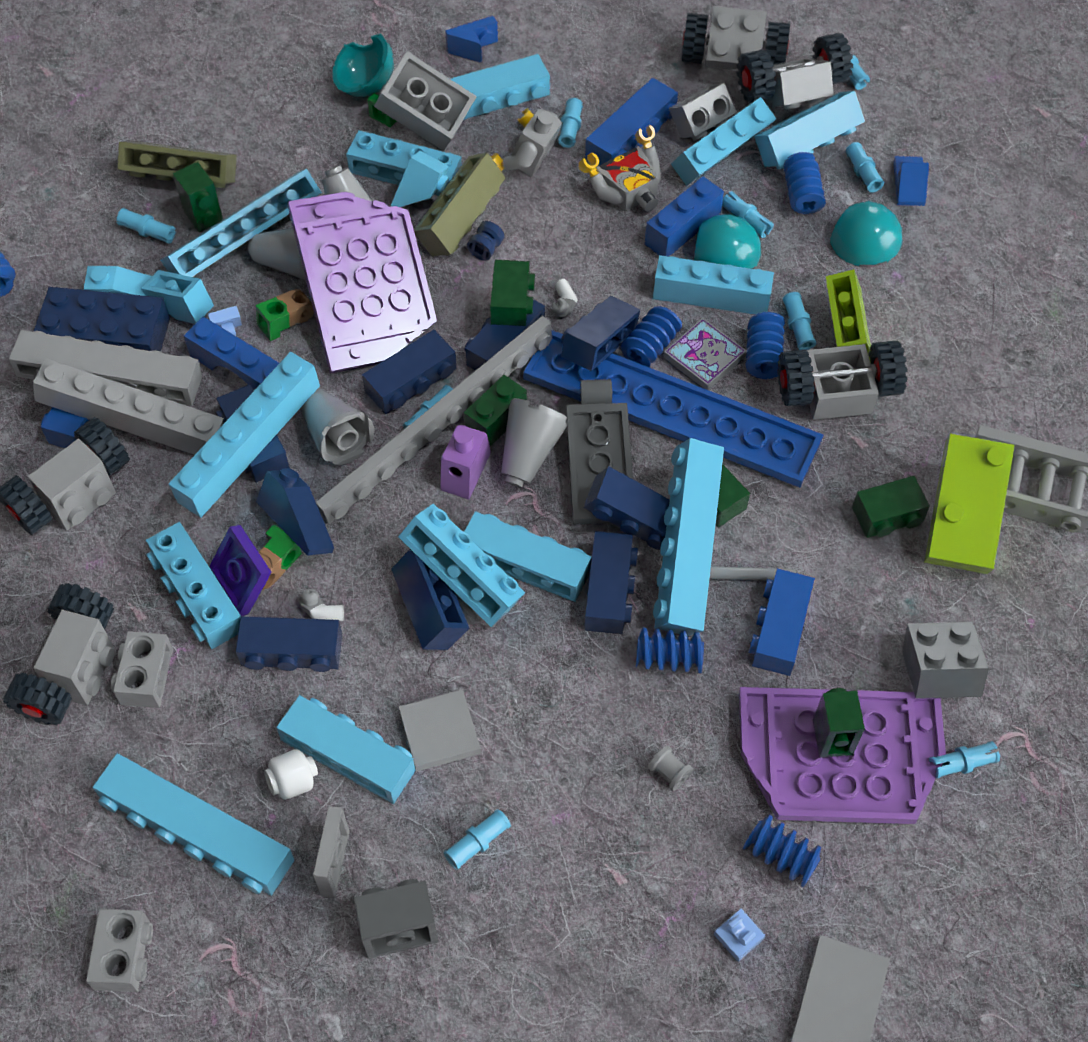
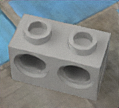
M725 83L709 85L669 108L680 137H692L693 140L704 137L708 134L707 130L709 128H718L728 121V117L736 113ZM692 115H694L695 119L694 124L692 122Z
M127 632L125 643H121L119 647L118 673L113 674L111 681V690L121 705L160 708L173 651L167 634ZM150 651L147 656L138 658L142 652ZM144 681L139 687L131 688L135 682Z
M99 909L86 982L95 991L138 992L139 983L145 980L147 974V960L144 958L145 947L151 944L153 937V924L149 923L150 920L143 911ZM126 926H133V931L129 937L121 940L118 939L121 929ZM127 962L126 969L122 974L118 976L111 975L112 969L117 963Z

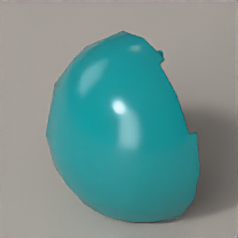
M382 34L372 35L371 39L373 42L369 45H359L355 42L344 44L335 59L332 70L333 82L339 90L352 96L365 97L378 93L386 86L394 70L392 48Z
M872 201L858 202L850 205L840 216L832 231L830 244L840 258L856 266L889 262L898 254L902 246V226L897 216L884 205Z
M728 214L715 215L700 224L695 248V261L733 265L749 269L757 267L761 258V241L755 229L747 221Z

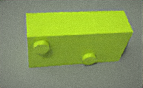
M956 434L948 436L944 445L924 563L988 574L994 569L1015 445Z

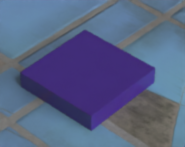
M241 525L229 527L209 566L240 616L250 613L272 573Z

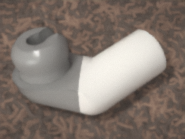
M561 279L554 285L560 298L557 299V303L553 302L552 309L557 316L566 317L571 314L575 307L577 297L567 280Z
M307 589L302 592L300 604L311 619L344 621L343 605L326 606L318 598L319 594L314 589Z

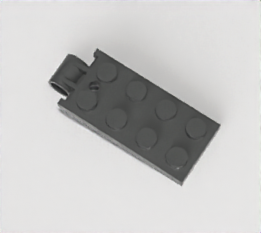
M611 379L580 380L581 404L566 405V417L569 420L567 434L573 524L611 523L596 518L592 512L583 507L595 476L608 466L633 479L627 403H612Z

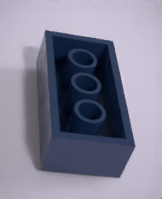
M49 286L34 331L161 352L170 317L162 297Z

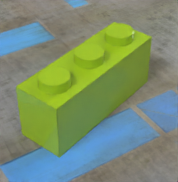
M855 270L825 276L837 347L865 344L869 354L871 344L861 287Z

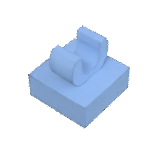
M237 306L208 314L210 321L235 336L234 327L242 325Z
M742 909L737 911L714 932V936L737 962L762 942L766 936Z

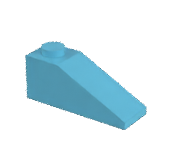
M88 266L84 290L146 296L142 292L141 287L152 276L118 266Z

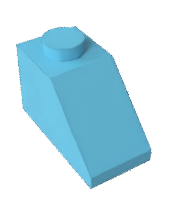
M422 151L417 152L409 160L391 207L406 206L429 199L438 191L442 192L449 180V177L446 176L449 166Z
M158 270L141 287L142 292L146 296L164 298L168 313L176 320L196 324L214 306L200 278Z

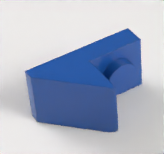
M486 17L445 30L447 52L472 61L482 62V47L498 42V22L495 17Z
M895 156L893 167L897 205L925 206L929 163L923 162V157Z

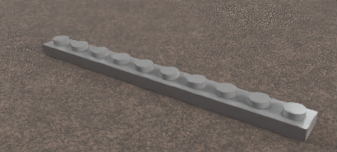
M541 316L320 498L316 504L322 519L329 525L335 519L343 517L349 510V507L359 499L366 498L371 493L373 487L382 480L390 478L396 468L402 463L413 459L420 448L426 443L437 439L441 431L449 424L457 422L463 413L504 374L508 377L517 368H522L538 350L545 349L552 340L551 322L544 316Z

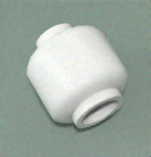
M295 749L270 759L268 769L264 770V775L272 795L278 794L282 799L286 800L310 791L314 784L313 777L318 775V770L312 756L305 757L300 750Z

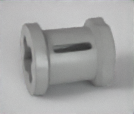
M669 745L663 747L648 765L651 771L656 770L670 783L669 788L673 791L677 790L689 778L694 769L691 765H684L672 754V748Z

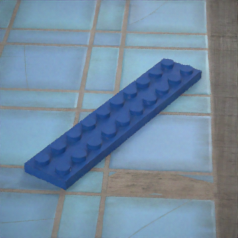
M551 330L552 340L549 345L541 351L538 350L533 355L523 372V379L578 401H581L580 380L611 379L612 403H627L629 421L682 442L692 438L724 447L723 458L799 488L802 486L824 436L816 431L613 353L595 369L590 371L561 357L563 349L561 339L563 334Z

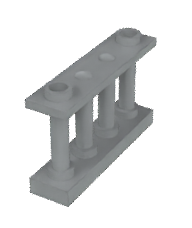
M980 425L974 438L1015 445L1004 512L1061 527L1069 532L1083 533L1088 525V511L1081 510L1080 508L1085 481L1088 482V453ZM1024 465L1042 470L1037 498L1018 493ZM1055 473L1073 478L1068 506L1049 501Z

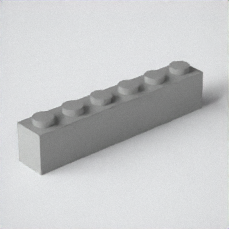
M21 330L9 357L17 377L35 379L44 359L47 358L189 406H193L202 379L198 359L187 355L176 356L164 354L157 350L146 351L134 349L126 345L116 346L96 340L86 341L75 339L71 336L50 335L41 331Z
M47 358L44 359L33 381L36 402L90 420L93 417L99 418L100 421H103L108 426L194 455L223 425L224 418Z

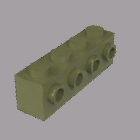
M132 140L119 141L118 170L129 171L130 176L146 177L147 173L155 174L158 180L172 181L173 173L199 162L214 182L215 187L225 188L227 183L235 182L237 154Z
M488 152L468 156L414 229L416 237L432 257L448 256L454 253L459 246L460 240L472 229L473 222L486 210V204L499 192V186L506 177Z

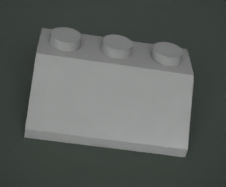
M406 51L374 107L444 151L477 96Z

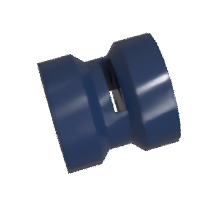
M483 221L476 230L477 234L472 235L467 242V248L477 259L488 261L495 253V247H498L504 240L505 234L497 224L491 221Z

